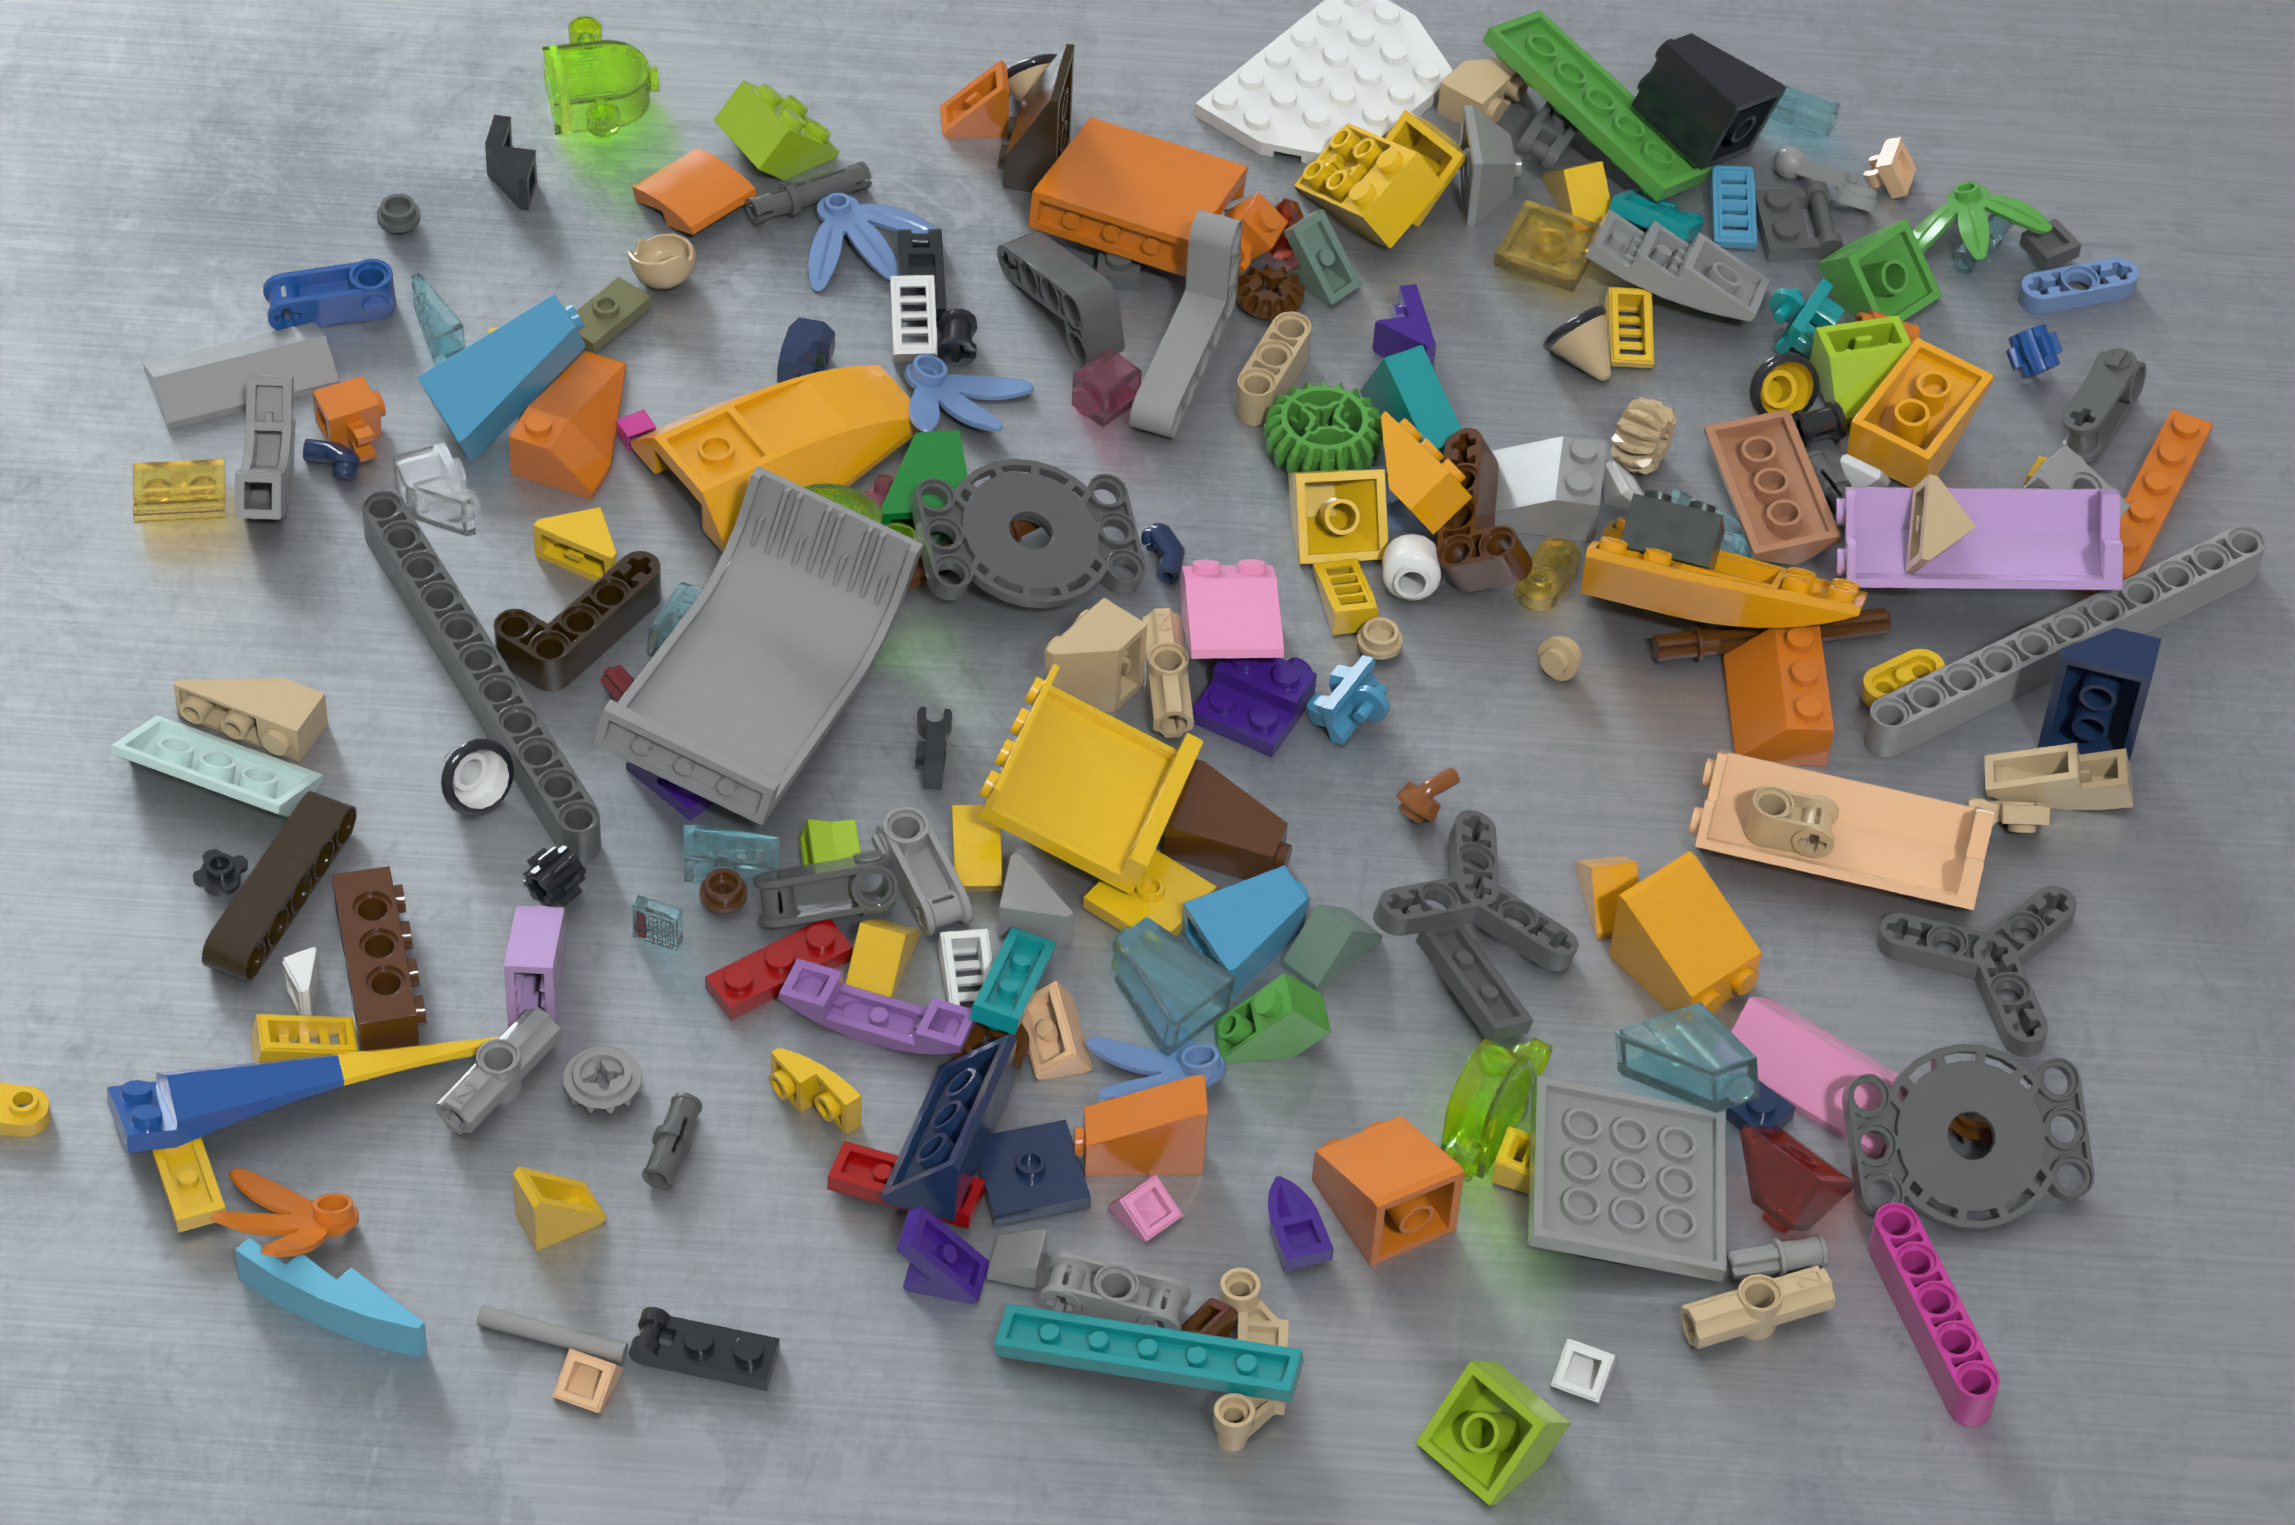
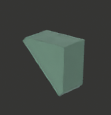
M1318 904L1284 956L1282 967L1304 984L1319 992L1382 941V935L1347 908Z

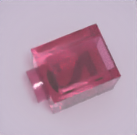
M1112 348L1107 349L1073 373L1072 406L1082 415L1088 416L1101 427H1105L1132 408L1135 396L1141 385L1142 370Z

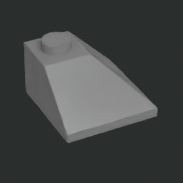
M1464 105L1459 146L1467 158L1457 172L1466 225L1476 226L1512 196L1514 178L1521 177L1522 159L1521 154L1514 152L1511 135L1475 106Z

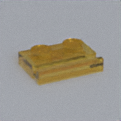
M205 459L133 463L134 523L226 519L225 460Z

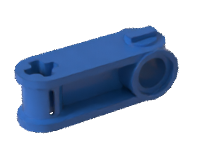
M365 259L354 263L279 273L268 278L263 284V295L270 303L267 314L268 322L275 330H282L310 322H315L318 327L366 320H380L391 315L396 308L393 271L389 264L379 259ZM281 286H284L286 290V296L282 297ZM286 308L289 311V319L285 318L284 309Z

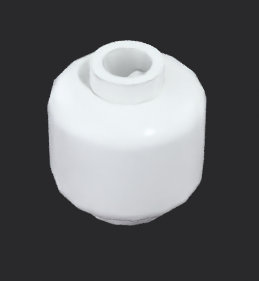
M1406 534L1393 539L1385 548L1382 558L1383 580L1391 594L1402 600L1417 601L1430 596L1438 588L1441 580V565L1438 562L1437 547L1433 541L1422 535Z

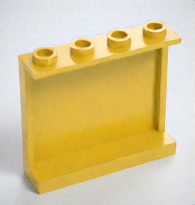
M1053 664L1045 680L1036 676L1025 697L1024 702L1032 706L1030 710L1021 707L1009 732L1017 737L1015 741L1006 738L995 759L994 764L1002 768L999 773L991 770L980 790L979 795L984 797L986 801L978 817L1131 895L1150 863L1204 741L1187 732L1176 750L1052 686L1060 666Z

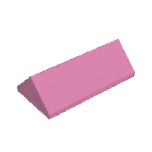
M1750 997L1716 1060V1063L1751 1084L1760 1080L1793 1105L1796 1111L1846 1141L1847 1135L1842 1106V1093L1846 1085L1860 1075L1874 1074L1882 1078L1891 1087L1895 1078L1899 1075L1777 1001L1765 997ZM1869 1085L1857 1086L1854 1092L1856 1104L1863 1110H1875L1879 1103V1097L1875 1089ZM1899 1089V1091H1898V1093H1897L1896 1095H1897V1096L1899 1097V1099L1901 1100V1098L1903 1097V1095H1902V1093H1901V1091H1900V1089ZM1875 1133L1865 1134L1861 1140L1862 1151L1876 1159L1882 1158L1886 1147L1884 1140Z

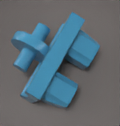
M1362 655L1353 667L1337 665L1330 674L1329 686L1332 694L1330 696L1314 694L1307 703L1311 724L1327 727L1332 743L1344 745L1360 723H1364L1366 719L1372 722H1379L1386 717L1390 710V704L1385 696L1388 692L1387 688L1380 684L1374 675L1373 668L1376 664L1374 657Z

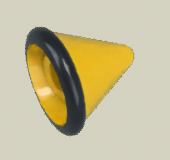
M1792 353L1779 354L1759 364L1749 388L1750 401L1756 413L1761 415L1789 409L1791 413L1798 410L1808 412L1819 392L1820 384L1817 370L1808 359Z

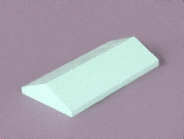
M159 715L154 716L112 744L110 754L286 817H290L307 792L317 791L323 775Z

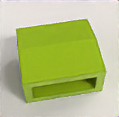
M807 819L798 837L802 865L853 857L855 853H861L855 819L842 821Z

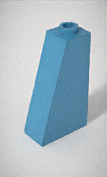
M555 294L417 377L469 462L478 458L585 349L586 345L579 333V330L585 327L582 319L572 304L564 308Z

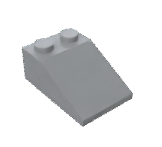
M1561 436L1493 450L1492 452L1499 465L1494 526L1506 525L1518 533L1585 542L1594 541L1600 507L1607 442Z

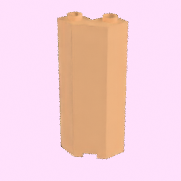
M1722 750L1718 752L1716 760L1707 759L1702 786L1710 787L1708 798L1705 800L1703 808H1694L1689 834L1697 836L1695 847L1974 910L1995 812ZM1764 786H1777L1799 793L1822 795L1833 800L1839 808L1837 821L1832 825L1831 833L1834 836V848L1831 853L1824 857L1812 858L1800 853L1760 847L1748 840L1745 835L1744 826L1755 791ZM1817 809L1816 818H1820L1821 810ZM1810 834L1809 842L1811 844L1814 843V834Z

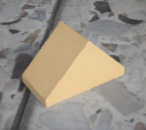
M1927 475L1913 488L1906 573L1915 574L1976 528V525L1936 475Z

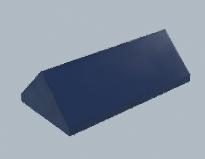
M1011 1033L939 1066L880 1196L886 1204L909 1210L924 1206L936 1217L955 1221L1012 1090L1017 1040Z

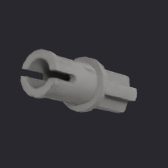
M1821 1234L1781 1242L1779 1238H1772L1767 1245L1732 1250L1727 1254L1729 1274L1736 1280L1756 1274L1769 1275L1776 1273V1276L1780 1277L1786 1275L1787 1271L1810 1268L1817 1265L1823 1267L1828 1263L1827 1244Z

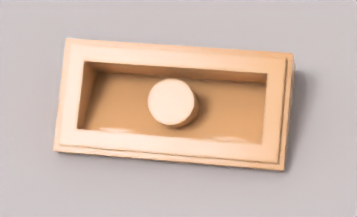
M1057 981L1037 990L1021 1022L1029 1035V1056L1035 1077L1038 1080L1084 1074L1093 1070L1072 995Z

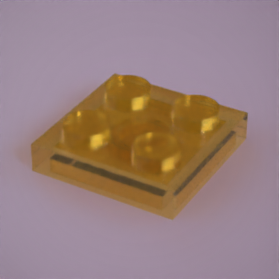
M1526 200L1495 252L1494 266L1574 292L1592 261L1585 257V254L1599 224Z

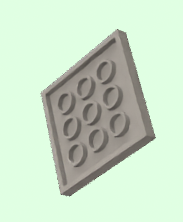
M1537 1075L1532 1085L1528 1246L1721 1282L1726 1273V1111Z

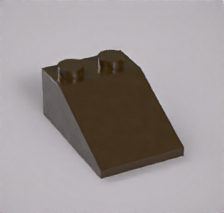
M1065 44L1022 99L1017 117L1010 116L1006 134V141L1009 142V145L1002 144L998 160V170L1005 171V189L1032 193L1069 145L1075 48L1073 44Z

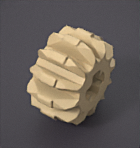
M1643 397L1633 399L1629 403L1628 408L1622 411V417L1616 424L1617 428L1612 437L1613 445L1610 450L1614 461L1622 465L1624 469L1634 473L1640 472L1646 475L1657 470L1659 464L1665 460L1666 452L1671 448L1670 443L1675 435L1674 427L1677 421L1673 409L1664 406L1663 402L1652 398L1650 400Z

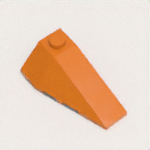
M585 351L527 407L510 433L511 474L593 500L612 468L613 446L617 434L616 420L618 419L619 408L621 407L626 363L589 351Z

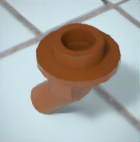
M1450 767L1425 780L1420 786L1409 781L1396 794V797L1402 802L1398 809L1408 818L1419 824L1424 819L1434 822L1441 807L1434 797L1459 784L1460 778L1454 768Z

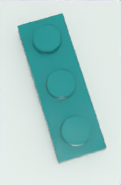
M1011 927L973 1003L969 1020L984 1024L996 1031H1005L1016 1035L1053 958L1057 942Z

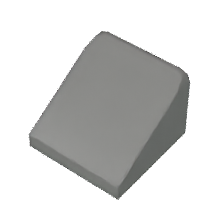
M1033 1229L998 1235L987 1273V1280L1036 1289L1047 1249V1230Z

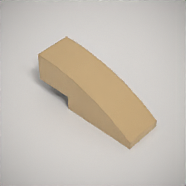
M2077 743L1984 755L1985 790L1988 797L2007 801L2044 802L2050 806V809L2109 810L2134 807L2132 771L2126 748L2079 755Z

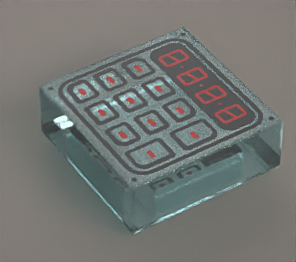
M638 895L631 907L633 938L677 952L683 941V909Z

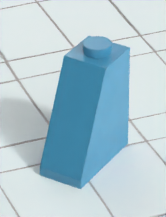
M1284 865L1183 903L1181 934L1225 1001L1234 998L1300 933L1305 925L1306 908L1310 904L1308 892L1301 881L1294 880Z

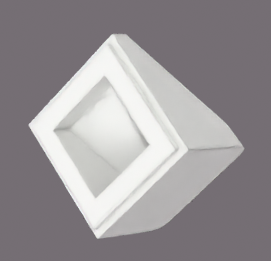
M311 947L283 958L285 990L299 1015L313 1016L320 980L318 951L316 947Z
M1567 1338L1551 1387L1599 1403L1615 1367L1617 1357L1614 1354Z

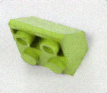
M743 80L713 119L759 170L784 181L835 159L840 153L829 140L831 136L830 131L816 120H810L805 115L808 108L792 95H787L786 98H783L776 90L764 83L758 87Z
M1899 315L1822 326L1815 329L1810 362L1817 370L1819 388L1825 402L1836 401L1839 403L1845 414L1847 424H1851L1854 417L1912 345Z

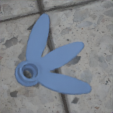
M832 193L822 198L817 204V215L822 224L813 239L809 254L808 269L811 288L817 292L827 288L841 256L843 235H847L854 248L872 269L885 280L890 281V276H899L897 262L885 238L872 225L898 233V229H911L912 233H928V229L937 228L923 218L904 209L881 204H859L852 196L844 193Z
M930 354L916 356L914 361L907 365L904 372L907 383L914 389L908 407L909 418L917 429L924 432H934L936 430L940 417L939 405L949 415L964 424L982 430L1000 431L1003 429L1001 421L968 398L988 401L1006 400L1030 394L1034 390L1032 384L1026 380L947 374L946 364L940 358Z
M1142 993L1136 997L1137 1010L1148 1035L1163 1052L1101 1037H1092L1085 1042L1086 1047L1104 1061L1130 1072L1151 1075L1101 1088L1097 1096L1104 1101L1194 1075H1205L1206 1087H1209L1222 1079L1226 1073V1062L1220 1055L1219 1050L1210 1044H1195L1178 1018L1161 1001L1149 993Z

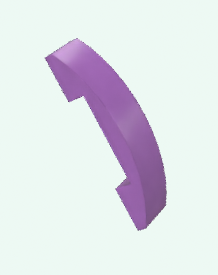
M798 958L779 992V1000L803 1016L828 1029L871 1045L901 1052L929 1055L961 1053L975 1024V1021L969 1020L972 1010L970 1008L932 998L928 1008L880 995L843 984V974L840 970Z

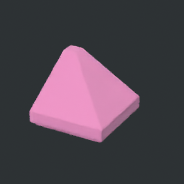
M1156 1174L1107 1206L1110 1212L1143 1243L1149 1241L1183 1216Z

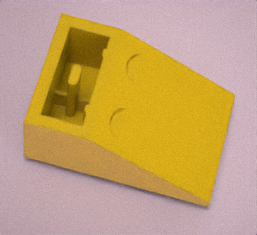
M1347 123L1332 136L1330 143L1316 160L1307 165L1303 175L1293 186L1296 190L1367 239L1391 249L1445 184L1418 152Z

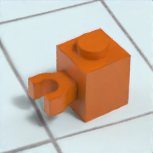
M1260 192L1227 210L1224 214L1226 217L1243 222L1239 274L1246 271L1253 259L1273 248L1288 223Z
M363 375L314 390L315 422L325 440L339 442L346 447L352 446L354 453L360 457V463L375 459L376 451L371 442L375 441L376 437L382 436L380 417L386 415L385 405L379 391H371Z

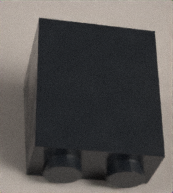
M1690 33L1674 40L1670 38L1658 48L1655 53L1657 60L1651 71L1640 80L1637 86L1639 92L1631 107L1695 166L1703 170L1751 151L1787 88L1774 78Z

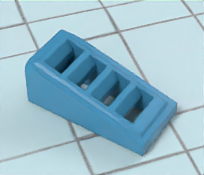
M1713 166L1708 188L1713 242L1722 248L1756 249L1757 226L1754 169L1750 166ZM1723 227H1742L1745 230H1726Z

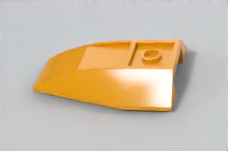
M860 365L803 375L707 406L632 440L631 448L654 474L668 468L675 473L701 503L703 531L723 553L738 518L750 477L758 466L832 500L921 430L917 429L909 418L908 407L911 399L880 365Z
M1618 517L1617 523L1609 521L1604 527L1600 542L1592 541L1587 547L1581 586L1582 594L1670 616L1711 624L1754 628L1802 627L1853 618L1860 615L1868 597V592L1859 590L1860 584L1850 580L1833 578V582L1815 577L1814 572L1796 567L1786 569L1721 549L1715 570L1672 560V553L1656 548H1646L1645 553L1627 549L1628 543L1621 540L1626 517Z

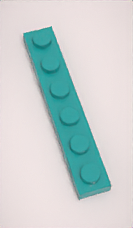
M1008 1303L994 1342L995 1353L999 1357L1225 1393H1238L1244 1396L1288 1403L1293 1401L1304 1362L1302 1349Z

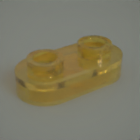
M1548 538L1542 541L1531 555L1533 561L1531 572L1521 582L1516 583L1515 598L1524 608L1532 611H1546L1553 608L1578 574L1581 559L1580 549L1575 543L1565 538Z

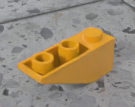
M1385 411L1381 415L1389 490L1434 535L1472 498L1468 491L1460 484L1466 477L1448 458L1441 464L1440 461L1444 458L1443 454L1427 438L1419 443L1423 436L1406 418L1398 423Z

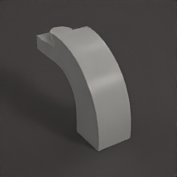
M247 375L245 447L241 468L235 473V518L281 520L286 513L290 496L295 450L296 420H293L294 376Z

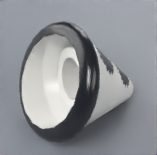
M474 739L446 753L443 757L441 788L446 802L453 810L468 816L481 815L491 811L504 800L511 788L514 777L512 758L503 745L490 739Z

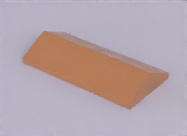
M1789 409L1704 426V434L1755 560L1797 566L1841 542L1840 532Z

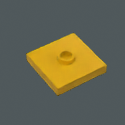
M1155 849L1147 869L1131 895L1100 880L1083 897V908L1155 953L1160 954L1181 933L1183 903L1215 892L1217 886Z

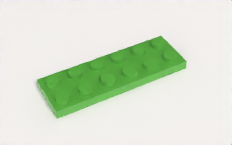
M1541 10L1488 29L1482 41L1495 52L1497 58L1515 70L1529 87L1541 94L1558 114L1567 118L1581 131L1586 140L1594 143L1611 159L1614 166L1623 170L1640 186L1646 195L1652 197L1656 202L1708 181L1712 167L1700 170L1631 107L1636 97Z

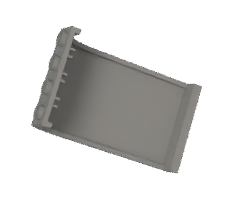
M758 466L750 477L741 509L728 543L707 584L618 703L610 699L603 708L592 744L755 823L763 825L869 673L904 601L924 544Z

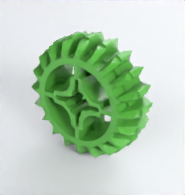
M1323 380L1320 386H1313L1306 381L1301 390L1290 386L1286 395L1278 394L1274 405L1269 406V411L1266 414L1263 437L1265 438L1268 456L1274 458L1276 468H1286L1288 473L1370 469L1373 461L1377 460L1381 452L1383 431L1379 409L1373 408L1371 398H1360L1358 388L1346 391L1343 388L1342 382L1336 387L1327 386Z

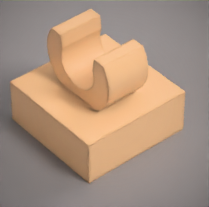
M1901 137L1887 139L1881 154L1869 158V163L1873 170L1865 171L1863 176L1870 188H1879L1885 185L1891 199L1905 197L1908 194L1917 168Z

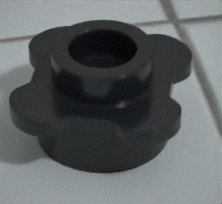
M218 849L208 850L203 854V864L200 870L193 873V882L198 887H204L205 891L213 896L224 897L231 895L239 889L241 873L248 870V861L241 855L232 857L229 854L221 853Z

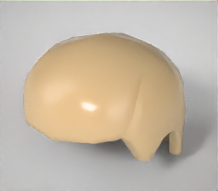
M675 233L659 234L646 241L639 239L634 254L632 250L627 251L631 268L640 283L656 290L672 289L683 283L692 273L697 259L696 249L687 238Z

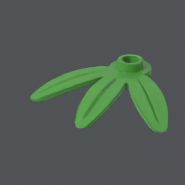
M1967 181L1956 185L1953 191L1947 195V204L1940 206L1925 217L1917 225L1913 233L1924 253L1958 217L1959 232L1965 248L1974 260L1979 261L1987 257L1990 245V227L1985 211L2038 234L2050 232L2052 225L2038 210L2027 203L2007 196L1989 194V190L1985 186L1979 185L1977 182Z

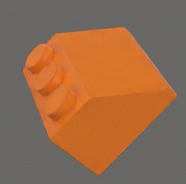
M1820 626L1769 628L1723 655L1722 663L1733 753L1789 766H1827L1834 725Z

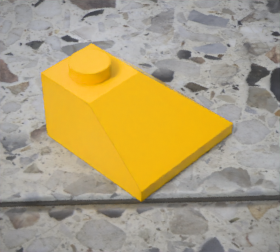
M1404 110L1385 139L1418 152L1445 184L1412 223L1419 227L1467 156L1453 139L1431 122Z
M1385 469L1288 473L1290 518L1299 564H1313L1357 558L1358 561L1382 560L1385 548L1388 546Z

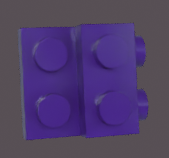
M1297 657L1290 658L1288 661L1282 658H1221L1214 667L1213 681L1192 709L1194 724L1273 758L1306 711L1307 703L1315 694L1317 673L1312 671L1307 662Z

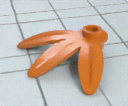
M236 1168L230 1171L229 1177L232 1182L252 1201L278 1214L219 1211L211 1216V1219L217 1224L240 1232L264 1236L286 1235L262 1246L261 1254L274 1257H292L309 1253L318 1248L327 1237L342 1236L359 1222V1211L353 1206V1200L348 1195L329 1193L311 1201L272 1180L244 1168Z

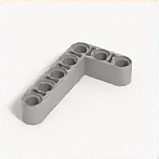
M1198 210L1189 235L1185 292L1135 396L1129 420L1131 428L1172 439L1175 437L1235 305L1243 227L1241 220L1203 210Z

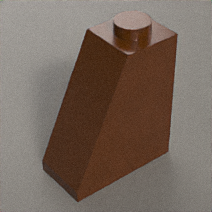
M1196 759L1165 827L1163 854L1174 860L1247 880L1284 865L1287 868L1292 853V844L1286 843L1287 822L1209 764Z

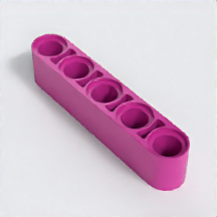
M1897 1202L1887 1203L1876 1211L1868 1244L1869 1255L1948 1413L1953 1420L1961 1425L1969 1427L1980 1426L1991 1417L2000 1384L1998 1372L1918 1215L1905 1204Z

